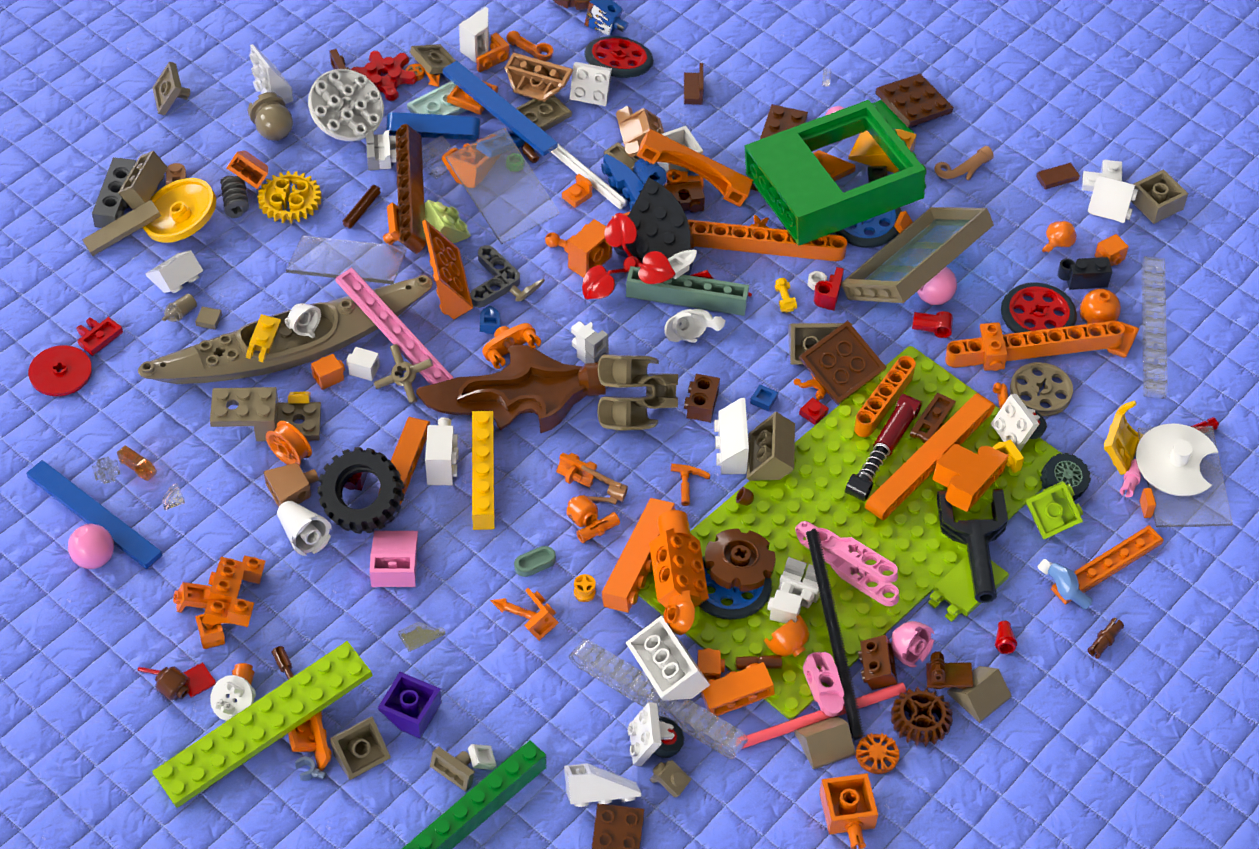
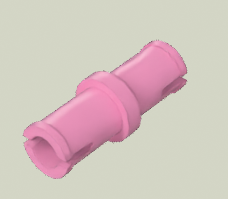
M1136 459L1132 460L1129 471L1125 473L1124 483L1120 489L1122 496L1125 490H1127L1125 497L1128 498L1133 496L1136 485L1141 481V472Z

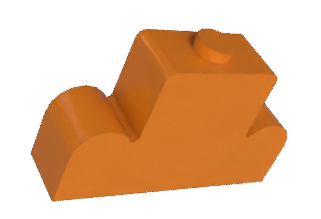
M953 444L945 454H941L938 457L932 479L948 487L945 496L947 502L968 512L1004 472L1009 455L990 446H981L976 454L958 444Z

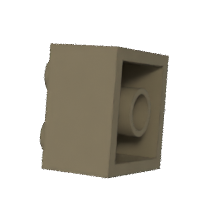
M1164 169L1134 183L1136 185L1135 189L1138 192L1135 201L1131 200V202L1153 224L1184 209L1188 193Z

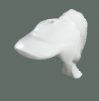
M686 309L678 312L666 322L664 328L665 335L672 342L683 340L695 343L698 341L697 338L704 334L707 327L719 331L724 327L726 320L721 316L713 318L709 312L702 309Z

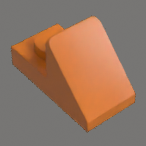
M204 614L195 616L204 649L225 644L221 624L202 623Z

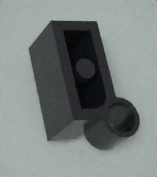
M1108 257L1077 259L1076 263L1066 258L1061 260L1057 275L1061 280L1067 281L1069 290L1108 288L1112 269Z

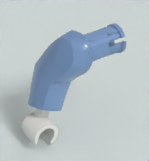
M1043 559L1037 566L1044 574H1049L1055 579L1057 590L1065 600L1074 601L1084 610L1091 605L1092 598L1079 590V582L1074 571L1058 563H1051L1046 559Z

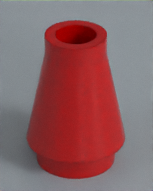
M1000 621L997 625L995 647L1001 654H1011L1017 647V640L1012 631L1011 623L1009 621Z

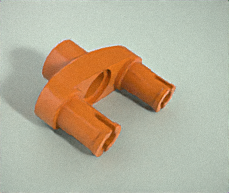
M523 323L512 328L502 326L495 331L494 338L483 347L482 353L486 360L493 364L494 368L499 369V363L502 367L506 363L502 356L508 353L510 346L523 345L527 342L530 348H536L534 343L540 346L541 339L536 335L535 329L529 323Z

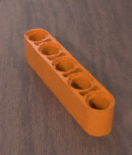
M900 357L859 410L854 426V431L858 436L868 437L874 432L912 381L916 362L912 357Z
M408 417L391 458V462L401 475L400 478L404 484L402 489L404 496L427 440V427L430 425V421Z

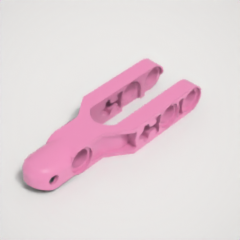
M802 521L795 527L799 542L808 549L810 547L806 532L812 529H816L819 532L820 544H822L821 549H823L822 554H824L823 559L841 579L884 606H894L898 603L899 590L890 583L896 582L898 579V568L894 563L852 537L841 538L828 529L818 528L807 521ZM868 560L876 561L874 565L865 564ZM890 570L893 572V574L890 576H885L882 574V572ZM876 582L878 585L876 587H868L867 583ZM888 592L895 594L892 598H886L883 595Z

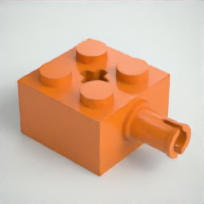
M595 219L589 224L584 225L582 230L576 235L571 236L568 241V268L583 278L589 269L597 265L602 266L612 258V246L607 243L604 236L606 226Z
M868 773L822 779L819 794L829 835L848 832L851 849H857V845L858 849H864L866 843L864 842L862 830L874 829L878 818Z

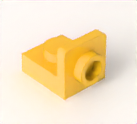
M1011 439L1005 442H998L993 446L995 450L997 449L1009 455L1006 466L1010 467L1014 473L1022 469L1024 457Z

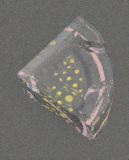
M831 68L823 69V86L829 87Z
M178 483L169 487L163 497L164 510L185 504Z

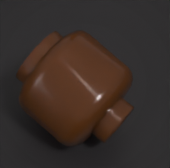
M175 666L163 668L155 678L156 689L170 701L177 698L183 699L190 690L188 687L190 683L189 677Z

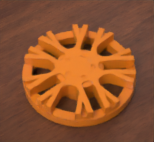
M883 733L881 735L867 734L866 737L861 738L856 748V759L859 765L873 774L890 772L896 767L899 760V749L895 744L896 741H893V738L887 737L886 734L883 735ZM874 739H879L880 742L876 743ZM861 746H864L868 750H860ZM892 746L894 750H887V748ZM870 760L874 764L872 767H869L865 763ZM888 760L892 764L887 767L884 761ZM877 764H881V769H877Z

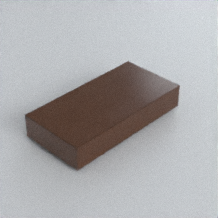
M1067 163L1039 171L1036 177L1046 190L1077 181L1080 175L1072 163Z

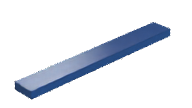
M457 60L443 69V75L542 156L547 155L558 147L557 141Z
M41 460L26 472L30 480L87 524L100 525L109 531L114 545L145 569L149 568L163 556L161 550L45 461Z

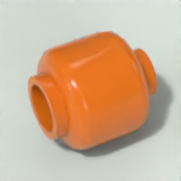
M579 495L569 500L566 513L577 526L586 527L598 518V507L587 496Z

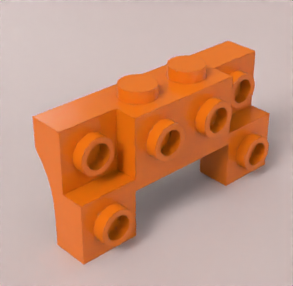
M245 555L242 562L221 557L216 572L212 571L208 584L212 586L207 585L204 599H208L202 623L209 625L230 623L248 627L254 602L238 599L237 597L242 580L260 584L265 560Z

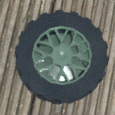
M1059 453L1051 457L1043 467L1040 481H1042L1041 485L1044 489L1062 481L1066 485L1070 484L1075 494L1072 498L1075 501L1088 488L1091 481L1090 471H1088V466L1082 462V459L1077 458L1073 454Z

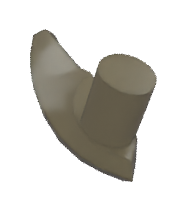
M545 279L527 286L523 291L519 290L515 285L509 291L516 297V301L519 302L535 292Z

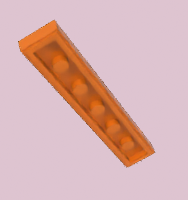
M1148 525L1074 571L1079 582V590L1085 593L1160 546L1164 539ZM1056 583L1052 585L1051 590L1065 605L1072 601L1065 600L1059 594Z

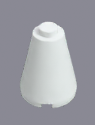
M286 501L278 508L277 516L293 549L302 556H307L306 553L310 552L315 554L327 545L331 537L329 531L330 529L332 530V527L324 517L293 501Z

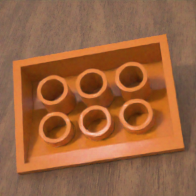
M424 220L422 223L430 254L429 262L433 268V279L437 285L436 293L441 302L439 306L443 314H447L454 320L473 309L460 250L427 220Z

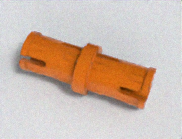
M612 512L600 520H593L592 524L576 532L579 541L585 543L597 535H604L605 531L620 525L619 517L615 512Z

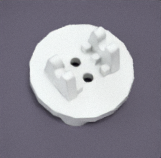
M237 675L225 676L218 680L210 695L211 707L220 719L228 721L254 703L255 689L242 677Z

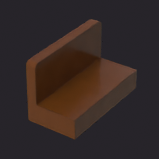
M699 63V73H684V104H703V63Z

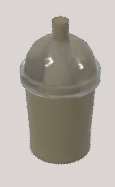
M186 294L178 300L167 304L164 310L165 316L162 320L179 322L186 314L197 307L196 300L192 295Z

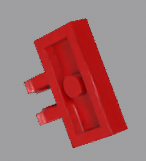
M109 317L101 323L93 320V318H88L86 322L92 330L89 331L87 328L79 325L77 331L82 337L77 341L81 348L93 356L121 335L123 328Z

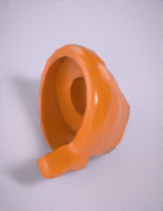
M1068 221L1051 223L1046 229L1049 242L1043 247L1042 252H1050L1055 247H1070L1074 245L1076 241L1074 226Z

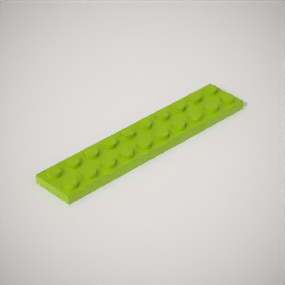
M346 641L154 769L152 773L175 807L178 808L371 678L373 674L350 643Z

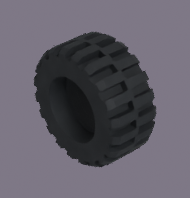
M355 447L352 452L349 449L342 451L343 455L340 457L336 454L332 458L334 462L331 465L327 463L323 468L326 471L325 474H320L319 477L321 486H318V494L321 497L319 502L324 508V512L344 530H352L358 534H361L362 531L372 533L377 527L380 530L386 527L384 523L388 520L392 522L395 519L393 515L395 512L400 511L402 507L400 501H404V493L402 492L404 484L400 478L399 471L385 455L375 452L374 449L367 448L363 450L361 447ZM361 472L374 474L380 481V492L377 499L370 506L363 509L348 507L342 498L346 482L352 476Z

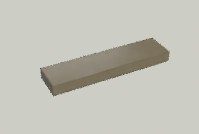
M149 200L82 239L91 255L94 256L161 217V214L152 200Z

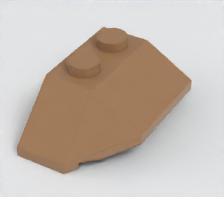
M514 52L505 66V71L515 94L543 102L564 88L573 73L571 68Z

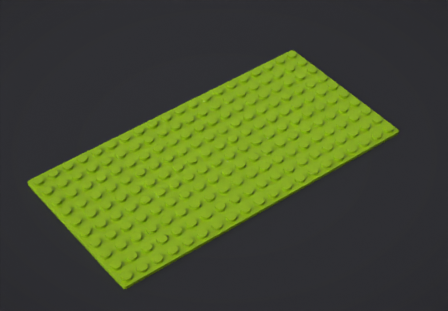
M908 346L886 365L885 371L844 400L795 442V466L790 474L785 475L780 480L749 481L743 487L751 490L754 494V500L750 505L744 506L736 502L737 491L690 531L700 541L702 557L705 556V550L709 541L715 542L716 535L722 531L740 529L742 533H748L750 530L763 536L770 543L769 550L774 551L776 557L774 572L771 577L772 591L770 597L773 598L776 591L779 590L780 577L784 572L788 557L807 563L806 570L809 564L813 565L810 550L799 542L796 535L795 527L802 521L810 522L818 528L828 529L841 538L852 537L894 563L898 568V579L896 582L890 583L899 590V601L894 606L882 605L841 579L827 562L824 563L827 566L825 568L828 570L827 574H829L830 589L833 592L831 594L834 597L832 599L835 602L833 604H835V612L838 614L836 617H838L839 621L837 622H839L838 625L841 627L839 630L842 632L840 635H842L843 639L841 640H843L842 643L845 645L843 648L846 651L844 653L847 656L845 658H848L846 661H848L849 665L847 666L849 668L859 660L860 641L887 634L933 591L934 585L968 555L967 545L953 541L941 532L937 508V491H946L948 487L932 479L934 472L885 520H881L865 509L867 500L864 502L845 493V488L851 475L858 474L863 464L866 463V459L870 457V453L873 451V444L895 410L897 401L874 432L868 437H860L855 433L856 415L900 357L910 356L916 362L913 379L903 393L922 401V406L915 420H912L892 455L886 456L887 459L882 461L883 465L879 466V471L875 473L876 477L873 478V487L867 500L924 444L923 440L910 437V432L937 392L956 401L955 407L942 426L977 393L913 346ZM995 406L992 414L960 446L977 454L981 446L993 447L998 442H1004L991 425L1000 409ZM924 428L921 429V431L928 432V430ZM1041 438L1029 439L1020 451L1024 457L1022 469L1014 473L1010 467L1005 466L1004 472L968 512L952 505L954 522H958V520L993 519L991 510L993 489H1003L1008 520H1010L1026 505L1025 499L1038 494L1043 489L1042 481H1040L1041 471L1051 457L1061 452ZM874 560L865 562L867 565H874L876 563ZM886 570L882 572V574L885 576H890L893 574V572L890 570ZM652 571L648 573L646 584L643 589H640L638 596L664 616L666 608L657 601L654 573ZM876 582L867 583L868 587H876L878 585ZM707 587L708 594L716 591L713 587ZM749 592L742 594V597L747 600L754 597ZM888 592L885 593L883 596L886 598H892L895 596V594ZM820 596L817 602H813L809 608L801 606L799 613L809 628V639L804 645L806 650L796 657L793 654L782 657V669H767L774 684L775 695L764 700L789 720L795 719L814 701L803 672V665L807 656L814 652H827L834 659ZM725 598L721 603L725 606H730L733 604V601ZM769 600L755 614L737 620L714 617L697 606L695 608L693 624L685 634L703 649L720 650L721 659H725V667L730 672H738L741 670H736V657L776 655L767 647L764 640L766 638L769 641L772 640L771 634L783 626L784 623L770 620L771 611L767 610ZM822 683L824 687H829L827 683Z

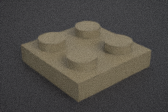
M441 44L412 46L410 49V53L429 74L443 73L445 67L456 61Z

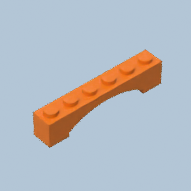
M649 129L642 139L637 153L638 157L652 164H655V162H665L693 171L715 186L723 195L724 200L740 207L749 195L752 179L652 129Z

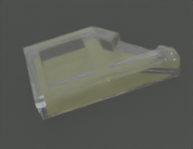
M420 622L398 631V636L408 652L446 635L444 628L429 627L427 624Z

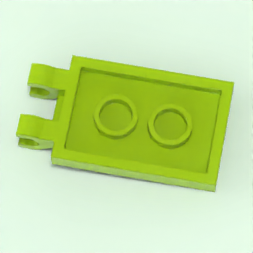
M968 555L934 585V592L930 595L931 600L928 602L934 609L943 600L951 604L947 608L948 613L945 615L951 622L961 613L967 617L981 604L977 602L974 596ZM991 560L995 588L997 589L1008 579L1009 573Z

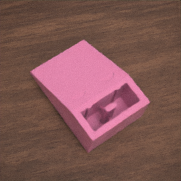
M374 531L370 557L371 587H416L418 531Z

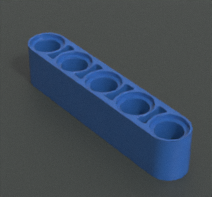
M400 112L387 114L386 131L389 130V135L396 136V132L401 125L408 124L423 138L479 139L480 119L477 117Z

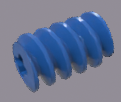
M642 158L634 164L633 172L644 185L648 177L661 185L665 184L667 174L660 165L652 164Z

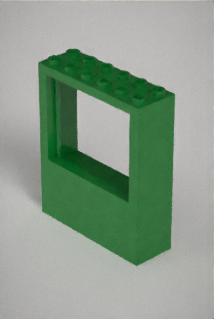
M870 100L744 145L746 175L753 180L754 186L798 246L923 199L925 196V175L927 171L924 164L917 160L915 153L908 149L906 142L900 139L896 130L891 128L887 119L879 113L878 108ZM868 131L898 168L899 172L842 192L812 151Z

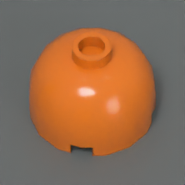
M1092 290L1082 300L1079 309L1080 317L1082 320L1084 318L1088 321L1087 324L1118 321L1121 312L1120 301L1110 290Z
M801 615L796 616L798 621L795 623L791 619L771 634L772 640L769 641L767 638L764 640V643L774 654L781 655L782 657L793 654L796 657L806 650L804 645L807 643L810 634L809 628Z

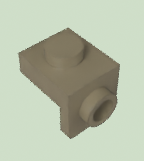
M673 760L657 764L652 771L654 774L650 778L652 783L659 782L674 798L678 797L692 780Z

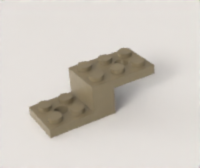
M276 387L213 388L211 427L254 426L256 441H266V433L274 431L279 421H286L295 426L305 436L307 441L320 440L321 402L279 403ZM231 405L238 406L236 409H228ZM297 419L304 420L301 424L294 423Z

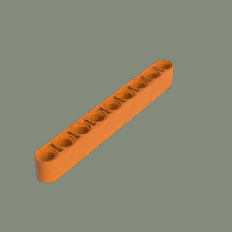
M688 220L693 233L694 247L827 261H842L846 255L847 240L840 235L829 234L798 246L789 232L783 229Z
M1108 321L1004 334L1003 338L1007 351L1006 361L1116 348L1122 344L1125 326L1119 321ZM982 337L956 340L948 343L945 356L946 364L952 368L983 364L985 350Z
M976 393L869 497L865 504V509L881 520H885L935 471L938 457L941 454H945L953 444L961 445L992 414L995 404L979 393Z

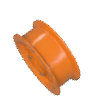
M279 421L274 431L266 433V441L270 449L287 465L297 463L300 466L302 459L309 458L312 455L311 446L305 436L295 426L286 421Z

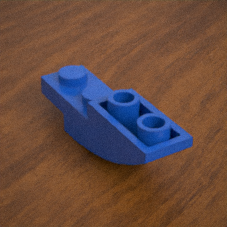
M608 154L603 155L601 169L603 174L608 177L609 186L614 188L617 193H623L624 198L629 201L630 209H632L644 187L643 183L625 164Z

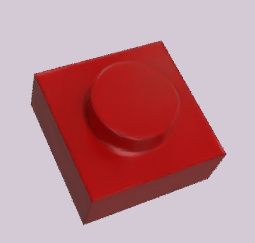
M812 397L800 409L799 415L816 425L828 414L829 408Z

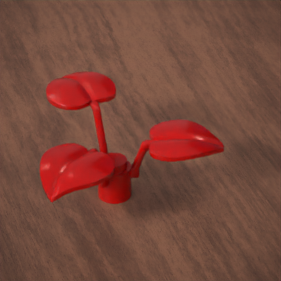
M617 213L607 224L604 236L609 245L612 247H620L622 245L628 257L623 264L624 269L609 270L607 272L601 265L594 266L585 274L582 290L584 298L587 300L606 298L613 292L615 287V280L610 274H626L629 272L630 266L640 268L638 272L640 280L651 285L663 283L673 278L676 273L668 258L661 252L652 251L646 254L643 258V263L630 253L626 244L635 242L637 229L634 222L627 215Z

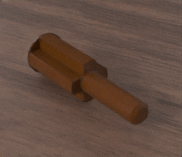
M283 646L274 648L271 653L282 673L285 672L289 680L294 675L291 671L292 664Z

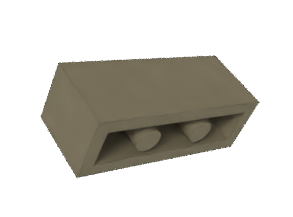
M154 150L139 156L118 192L132 210L150 200L157 191L158 184L164 179V174L168 169Z

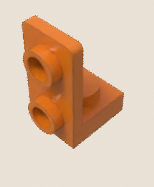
M497 32L491 35V51L476 58L477 71L479 73L510 58L509 44Z
M527 588L525 591L540 608V611L524 626L540 641L559 622L554 617L556 614L554 609L548 603L546 605L543 604L546 601L545 598L538 591L533 593Z

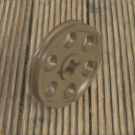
M1034 362L1020 367L1014 373L1010 384V394H1017L1020 399L1022 395L1029 396L1031 398L1029 401L1021 399L1025 406L1034 409L1041 416H1052L1064 411L1070 404L1073 395V384L1069 376L1060 368L1048 363ZM1039 370L1043 373V375H1034L1033 371ZM1052 378H1060L1062 382L1055 383ZM1024 379L1027 381V384H1019L1017 380ZM1045 382L1044 389L1041 390L1040 395L1038 396L1039 389L1042 388L1043 383ZM1056 394H1064L1066 398L1059 399L1056 397ZM1040 403H1048L1051 407L1043 408Z

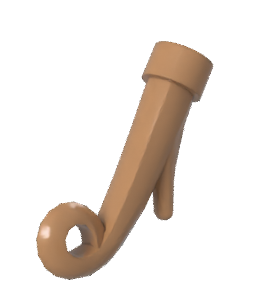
M984 146L953 170L945 162L937 163L934 167L935 173L941 178L951 179L968 172L966 180H970L973 173L983 163H987L994 158V154L990 147Z

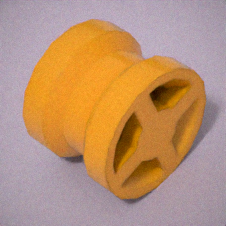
M588 574L577 576L574 580V597L580 602L591 601L596 593L595 579Z

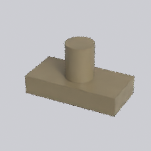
M438 746L432 752L430 767L465 792L472 787L475 771L467 766L471 762L470 755L462 751L456 757H453Z

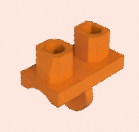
M562 453L559 457L560 461L556 472L565 476V482L569 484L576 481L590 488L593 484L594 475L583 470L581 466L584 465L596 471L597 464L591 461L584 463L574 453L569 455Z

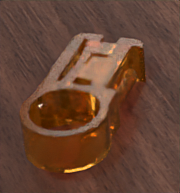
M126 445L117 451L119 462L134 470L142 479L149 481L157 473L156 468L149 460Z

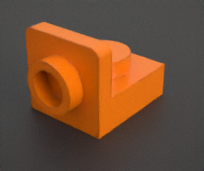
M578 174L576 175V183L562 192V198L576 208L592 197V183L588 178Z
M183 582L180 588L175 591L173 597L177 612L182 613L185 606L206 609L208 599H204L207 585Z

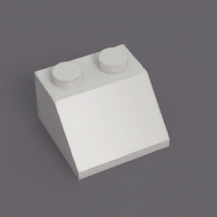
M190 250L177 253L145 274L164 293L172 292L174 294L183 288L182 284L185 282L191 283L199 278L198 274L203 272V269Z

